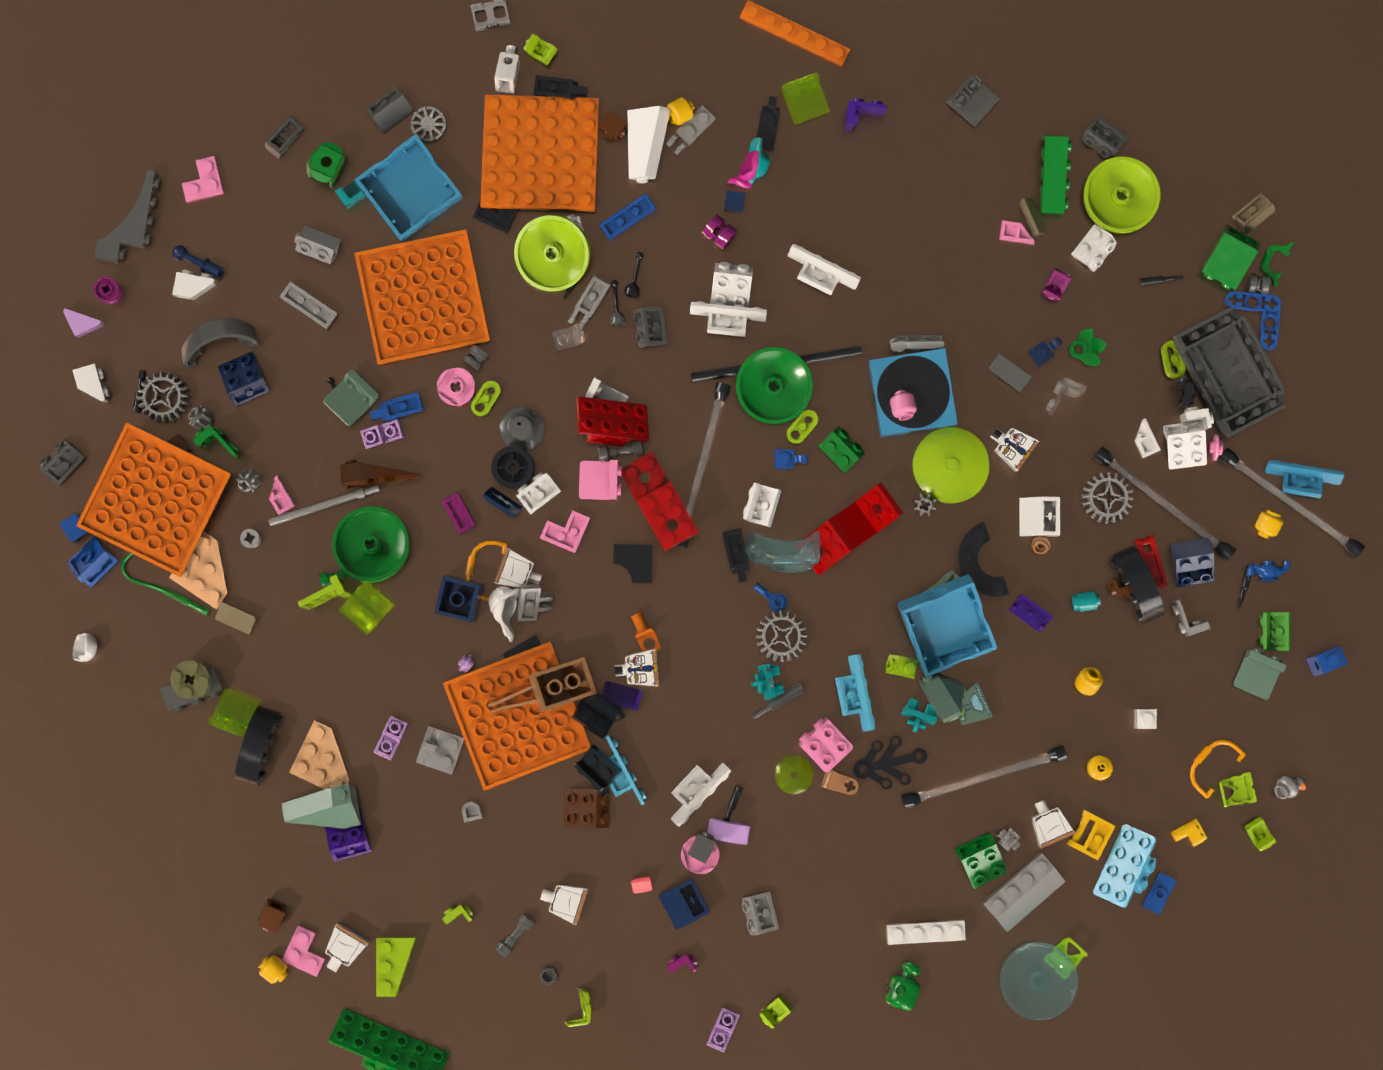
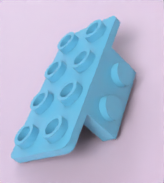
M1124 824L1093 893L1123 908L1128 906L1133 892L1142 894L1148 885L1147 880L1156 867L1157 859L1150 856L1157 841L1156 837Z

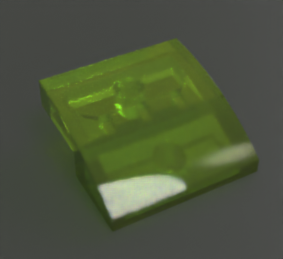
M363 582L338 611L368 636L394 607V604L373 585Z

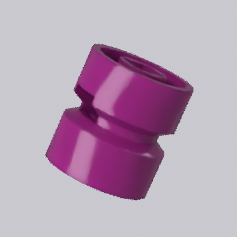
M716 214L706 225L702 234L709 240L714 239V244L723 250L738 230L730 224L726 225L725 220ZM720 227L722 230L717 235L715 231Z
M102 277L94 285V294L105 304L113 305L117 304L123 297V289L114 279Z

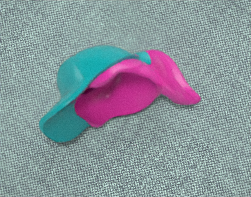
M758 137L752 140L749 152L746 154V159L739 169V176L730 178L728 183L736 184L742 188H750L757 178L765 175L769 169L770 157L762 151V138Z

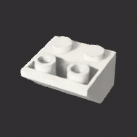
M1060 497L1019 498V536H1060Z

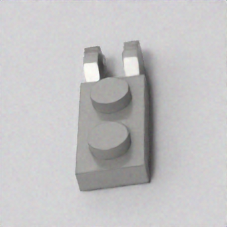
M702 105L693 114V118L685 122L676 131V134L668 140L666 145L668 147L672 146L680 137L684 142L675 150V153L679 155L716 118Z
M594 275L575 305V310L568 322L572 324L580 311L585 314L578 327L582 330L589 318L593 316L611 285Z
M898 335L891 337L889 341L891 349L902 352L905 349L911 351L944 349L942 335Z

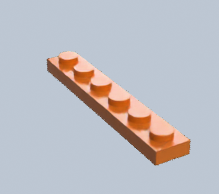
M749 0L740 15V19L840 67L843 66L850 52L849 48Z

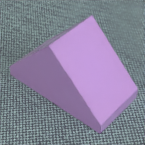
M64 308L63 313L74 336L77 338L91 333L104 325L100 320Z

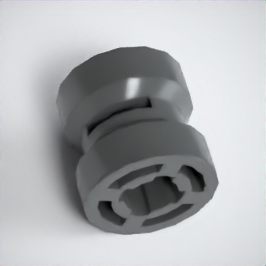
M1251 273L1248 281V292L1254 293L1259 291L1261 294H1268L1271 276H1258L1255 273Z
M473 344L470 348V353L465 355L463 361L478 371L482 361L486 360L489 355Z

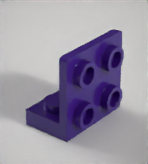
M853 98V101L849 100L844 130L852 131L853 126H857L859 113L884 116L887 105H883L881 101L867 103L864 102V99Z
M359 809L361 825L346 829L325 827L329 851L334 862L372 852L371 845L366 836L361 809Z

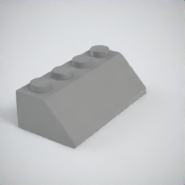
M1039 852L986 898L982 904L1008 932L1065 883V880L1049 860Z

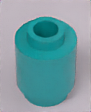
M1095 591L1076 593V595L1072 596L1073 610H1078L1079 612L1097 610V606L1101 605L1099 594H1096Z

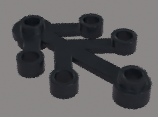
M894 736L891 738V744L881 760L872 763L877 752L882 751L884 747L881 741L876 740L872 743V748L865 760H859L855 763L854 774L860 779L869 777L879 783L883 789L888 790L892 787L891 779L883 778L874 772L875 770L882 769L897 778L901 784L908 785L911 782L910 775L903 774L892 766L909 762L922 764L927 759V753L925 750L918 748L912 754L890 759L897 747L902 745V739L899 736ZM894 738H898L900 740L899 745L896 746L893 744ZM876 742H879L881 744V748L879 750H876L874 748V744ZM919 752L923 754L921 760L916 758V754ZM863 765L867 767L865 773L860 772V767ZM903 776H908L909 781L907 783L902 782ZM885 780L890 782L889 787L883 786Z

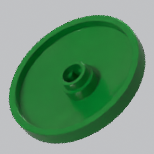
M768 347L754 352L743 362L736 377V394L741 406L754 419L764 423L780 424L794 419L806 408L811 398L813 382L808 366L797 354L784 348Z
M374 506L362 507L347 514L336 527L332 539L333 555L340 569L354 580L365 583L384 581L395 575L404 565L410 547L408 532L403 522L391 511Z

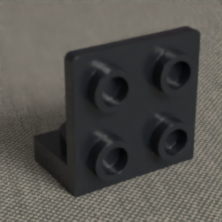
M594 694L581 699L571 718L603 739L613 722L624 719L626 715L620 707L606 702L607 699L604 696Z

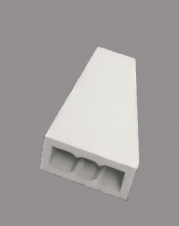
M662 106L627 110L629 179L636 180L637 183H648V180L656 178L670 114V108Z

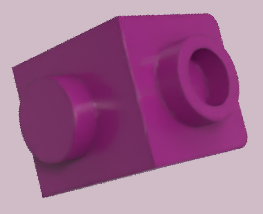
M1055 268L1044 287L1043 293L1051 300L1060 301L1072 276Z
M687 953L680 957L675 955L668 960L667 969L670 973L686 963L693 972L697 970L695 967L697 965L696 960L692 955L688 956Z

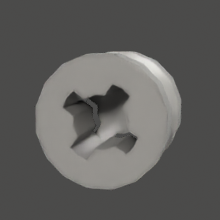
M246 529L241 533L240 541L247 548H256L261 542V536L256 530Z

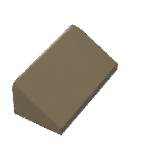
M1260 193L1236 212L1232 218L1243 232L1248 234L1275 212L1274 204Z
M1033 198L1022 199L1019 205L1033 236L1037 237L1046 233L1047 229Z
M221 602L215 620L250 635L258 617Z

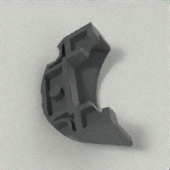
M220 318L202 324L189 335L182 346L183 365L186 368L196 366L197 357L203 354L201 347L219 338L236 337L238 342H245L250 348L260 346L255 327L233 318Z

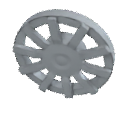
M424 106L413 113L410 122L411 130L421 141L434 142L444 134L446 119L439 109ZM426 110H432L430 116L427 115ZM422 111L424 112V115H425L424 118L419 115V113L422 112ZM435 111L440 114L437 117L433 118ZM417 116L421 119V122L414 121L415 117ZM442 117L443 123L435 122ZM414 125H421L418 129H414ZM436 126H443L441 132L436 129ZM423 129L422 136H419L417 132ZM432 131L437 132L438 135L433 137ZM426 132H429L430 138H424Z

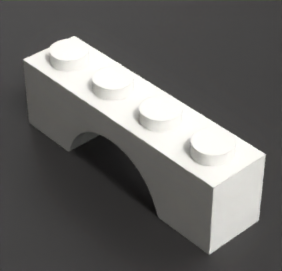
M963 919L926 923L886 924L887 944L966 940L965 922Z

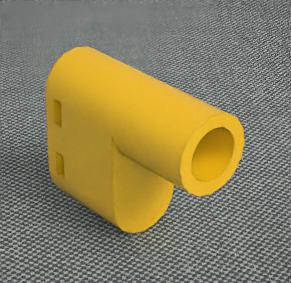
M1197 819L1170 832L1175 842L1188 837L1193 847L1207 839Z

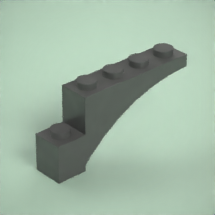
M147 170L141 193L127 217L106 237L101 240L97 239L94 256L97 261L120 264L121 259L123 260L125 257L123 245L146 249V245L150 243L151 233H148L149 226H152L154 221L152 208L156 206L157 202L155 189L159 188L160 177H158L155 171Z

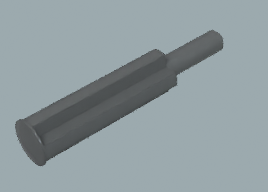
M798 682L785 690L784 693L777 695V698L769 700L767 706L752 714L753 718L757 719L769 710L773 712L806 692L804 686Z

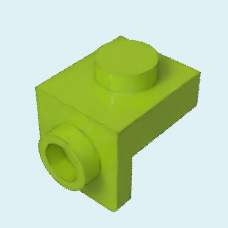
M534 33L524 46V50L532 58L546 65L550 63L558 50L555 46L540 39Z
M889 654L885 673L914 679L918 660Z
M1261 817L1244 826L1252 843L1260 851L1268 849L1272 844L1276 843V839L1271 835Z
M460 904L457 908L451 906L443 912L446 916L442 918L447 925L462 913L470 922L473 920V912L468 905Z
M779 995L759 1015L762 1021L773 1029L778 1022L792 1012L793 1008L782 995Z

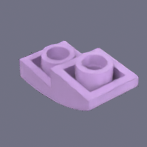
M399 419L360 431L365 449L405 438Z
M390 716L374 753L391 761L408 723Z
M712 817L709 821L707 833L713 835L716 840L747 845L751 826Z
M722 1007L706 1045L724 1053L740 1015Z

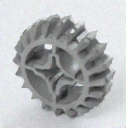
M160 371V377L153 373V380L149 376L146 377V380L149 382L148 384L141 382V385L145 388L144 390L138 389V392L143 394V396L137 397V400L143 401L138 406L140 408L146 407L142 413H149V419L155 416V422H159L161 418L162 422L166 423L167 417L173 422V415L180 418L181 416L178 411H186L182 408V405L189 404L187 401H184V398H189L190 396L189 394H183V392L187 391L188 387H181L185 382L183 380L178 381L179 376L177 375L172 378L171 372H168L166 377L163 371ZM169 382L173 386L162 390L157 384ZM153 388L155 397L151 401L152 403H149V393ZM177 390L178 400L174 406L171 399ZM159 392L165 395L167 394V396H165L167 397V402L159 400V398H161L159 397L161 395ZM165 405L169 408V411L156 412L153 409L156 406Z
M1107 472L1106 478L1103 473H1099L1100 480L1093 476L1094 483L1087 481V485L1090 488H1083V491L1087 492L1088 495H1082V499H1087L1088 501L1082 503V505H1089L1090 508L1086 509L1085 512L1093 511L1092 519L1098 515L1097 522H1101L1102 518H1104L1105 524H1108L1109 518H1111V521L1116 523V516L1122 520L1123 515L1121 513L1129 514L1125 508L1133 507L1132 504L1128 503V501L1134 500V497H1128V494L1133 493V490H1126L1130 483L1123 485L1122 482L1125 478L1122 477L1118 481L1117 473L1114 474L1113 478H1111V472ZM1105 482L1104 492L1102 494H1093L1095 488L1100 483ZM1111 483L1121 490L1122 496L1113 492ZM1108 492L1109 496L1114 499L1110 500V503H1107L1106 499L1099 497L1107 495L1106 493ZM1093 500L1100 501L1103 504L1104 512L1096 508ZM1122 501L1119 510L1115 513H1110L1112 503Z
M780 610L778 617H776V613L773 611L772 619L768 615L765 616L768 621L767 623L762 620L760 621V624L764 626L763 629L760 627L756 629L762 632L761 635L755 636L757 639H762L761 642L757 643V646L764 645L760 652L763 653L767 650L766 658L773 654V661H776L777 656H780V662H784V656H787V660L791 661L790 654H793L795 658L798 657L795 651L803 652L799 645H806L807 643L801 641L802 638L808 637L807 634H801V631L806 630V627H799L803 622L802 620H799L797 623L794 621L797 618L796 614L792 619L789 618L790 611H787L786 616H783V611ZM784 620L792 625L787 629H780L775 624V621ZM770 625L775 636L767 643L765 634ZM776 629L781 632L790 630L785 636V641L777 640L773 643L778 637ZM796 629L798 637L793 647L788 637ZM781 643L789 651L777 652L771 649V647Z

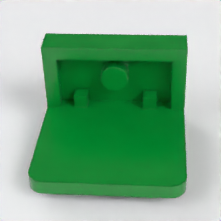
M209 425L205 430L202 428L194 435L196 438L193 442L202 449L217 438L233 457L237 459L240 457L237 453L240 451L238 447L230 440L227 442L225 440L227 435L217 426L214 428Z

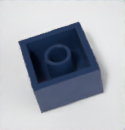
M444 575L434 613L467 622H475L484 584Z

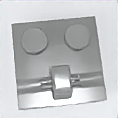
M428 726L416 763L453 775L464 738Z

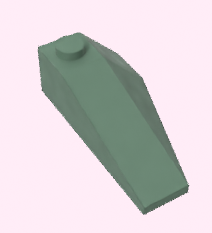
M939 673L928 677L924 675L919 680L927 701L944 723L962 715V700L965 699L963 693L966 692V688L960 680Z
M350 784L328 788L282 803L285 823L338 829L361 825L356 787Z

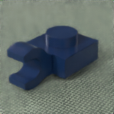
M1059 337L1055 338L1048 345L1043 340L1028 351L1037 366L1040 367L1055 356L1052 351L1063 342Z

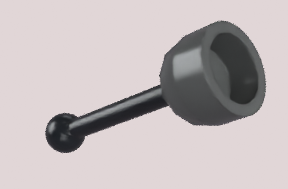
M613 280L611 286L614 293L615 312L610 317V325L623 326L626 322L624 314L619 312L618 281Z

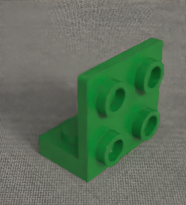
M989 832L955 848L974 889L1008 873L997 844Z

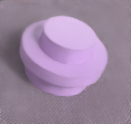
M464 655L458 662V670L465 673L469 671L475 663L472 659L473 656Z

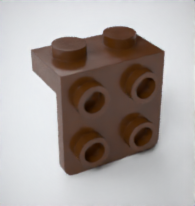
M567 788L564 793L565 827L609 828V789L600 791L599 789Z

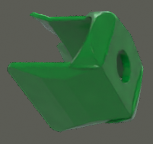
M323 143L309 157L307 162L308 177H313L320 182L330 183V187H332L346 159V154L334 143ZM323 157L331 158V166L323 167L321 159Z

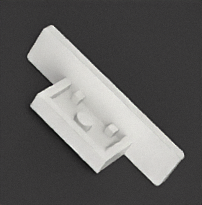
M792 244L788 257L804 264L797 279L829 295H832L838 282L856 290L861 277L854 272H850L796 244Z
M702 301L691 302L690 314L709 316L707 333L745 337L747 320L766 322L767 310L760 307L747 308L740 305L728 306L721 303L708 304Z
M722 763L709 776L696 765L671 792L683 804L671 817V820L678 827L687 822L689 816L701 807L702 802L714 793L716 787L728 778L731 770Z

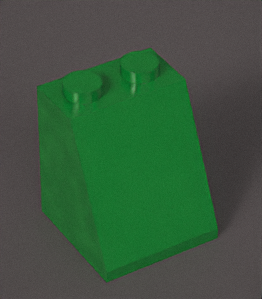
M1226 224L1203 266L1202 272L1204 276L1210 280L1216 279L1220 281L1221 285L1229 290L1231 288L1236 290L1257 255L1260 242Z

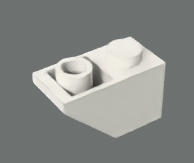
M182 270V273L176 272L172 295L178 298L195 300L215 287L217 281L212 279V275L202 273L201 276H196L192 271Z
M91 364L73 370L78 389L104 403L108 402L107 397L110 394L107 386L103 385L102 379L105 377L101 367L99 368L98 365Z

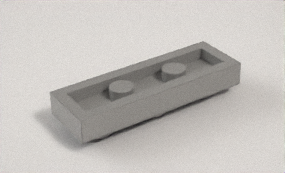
M291 281L280 295V298L327 330L338 315Z

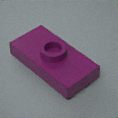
M459 492L442 500L459 535L477 526Z

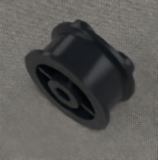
M516 446L505 447L498 451L491 464L494 479L500 485L509 489H518L528 484L535 470L531 455L524 449ZM512 464L516 465V469L514 471L510 470V466Z

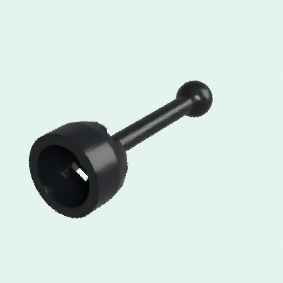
M642 252L636 254L637 262L632 283H629L624 289V295L627 297H639V287L636 284L640 261L644 256Z

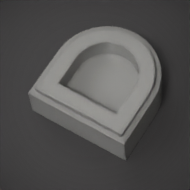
M469 801L463 805L462 816L464 823L483 818L481 807L477 802Z

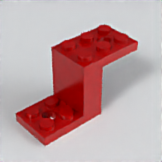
M653 452L622 468L624 481L664 551L699 533ZM648 473L651 477L650 481L642 483L639 480L640 474ZM671 519L678 522V528L673 531L667 528V522Z
M880 482L796 545L819 576L904 513L882 482Z

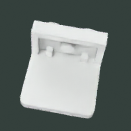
M728 262L715 263L710 304L721 303L728 306L740 305L748 308L753 267H749L746 264L731 265Z

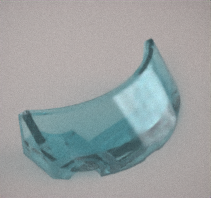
M815 531L810 537L797 541L776 540L757 533H751L745 547V552L753 563L757 565L765 564L769 566L770 570L785 573L808 571L812 569L815 563L818 564L821 558L819 531Z

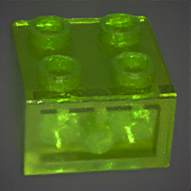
M818 72L781 86L783 97L795 125L829 112V107L819 84Z
M225 688L213 716L209 717L207 724L244 738L251 717L260 702Z

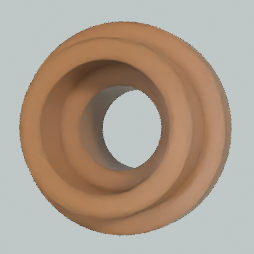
M1037 536L1032 540L1031 546L1035 553L1045 554L1050 549L1051 542L1044 536Z

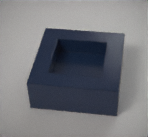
M726 190L724 210L743 213L745 193Z

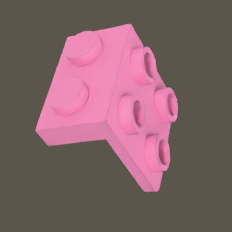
M610 460V462L581 461L579 497L591 500H617V495L621 496V484H618V476L622 475V465H618V460Z
M820 718L813 725L814 729L810 733L807 731L799 738L800 742L798 745L824 772H829L853 749V745L829 719L825 718L823 720Z

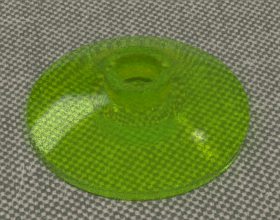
M788 756L778 763L775 769V780L784 792L799 794L811 785L813 770L806 759L800 756ZM793 771L798 773V777L795 779L790 776Z

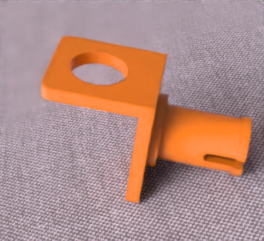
M642 612L631 616L637 629L635 637L641 650H649L644 647V641L647 638H652L655 641L653 648H656V651L661 649L653 628H648Z

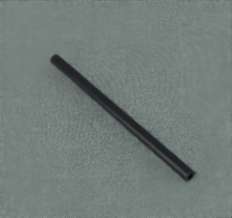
M861 346L801 355L799 357L806 364L861 356L862 350ZM741 365L691 373L692 383L737 376Z

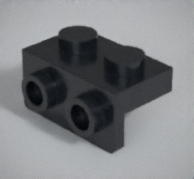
M1179 378V380H1175L1170 384V388L1181 390L1176 409L1183 411L1194 404L1196 396L1193 393L1195 384H1191L1188 379Z

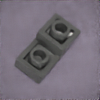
M1001 354L997 355L988 368L1019 392H1022L1032 379L1029 374Z

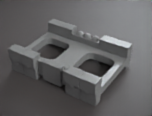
M494 0V2L470 5L476 32L488 30L487 27L491 28V26L497 27L499 25L501 27L510 25L505 0ZM498 6H504L506 16L498 19L495 18L493 9ZM485 10L487 21L478 23L475 12Z

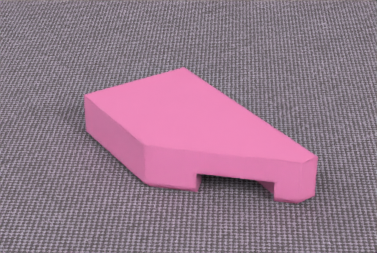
M1002 220L999 240L1035 244L1034 239L1029 235L1022 223Z
M275 476L269 500L278 515H282L296 507L279 476Z

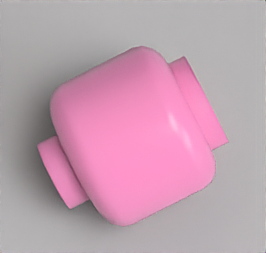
M905 390L897 391L890 399L892 414L894 417L899 418V420L911 419L917 411L913 394L906 393Z

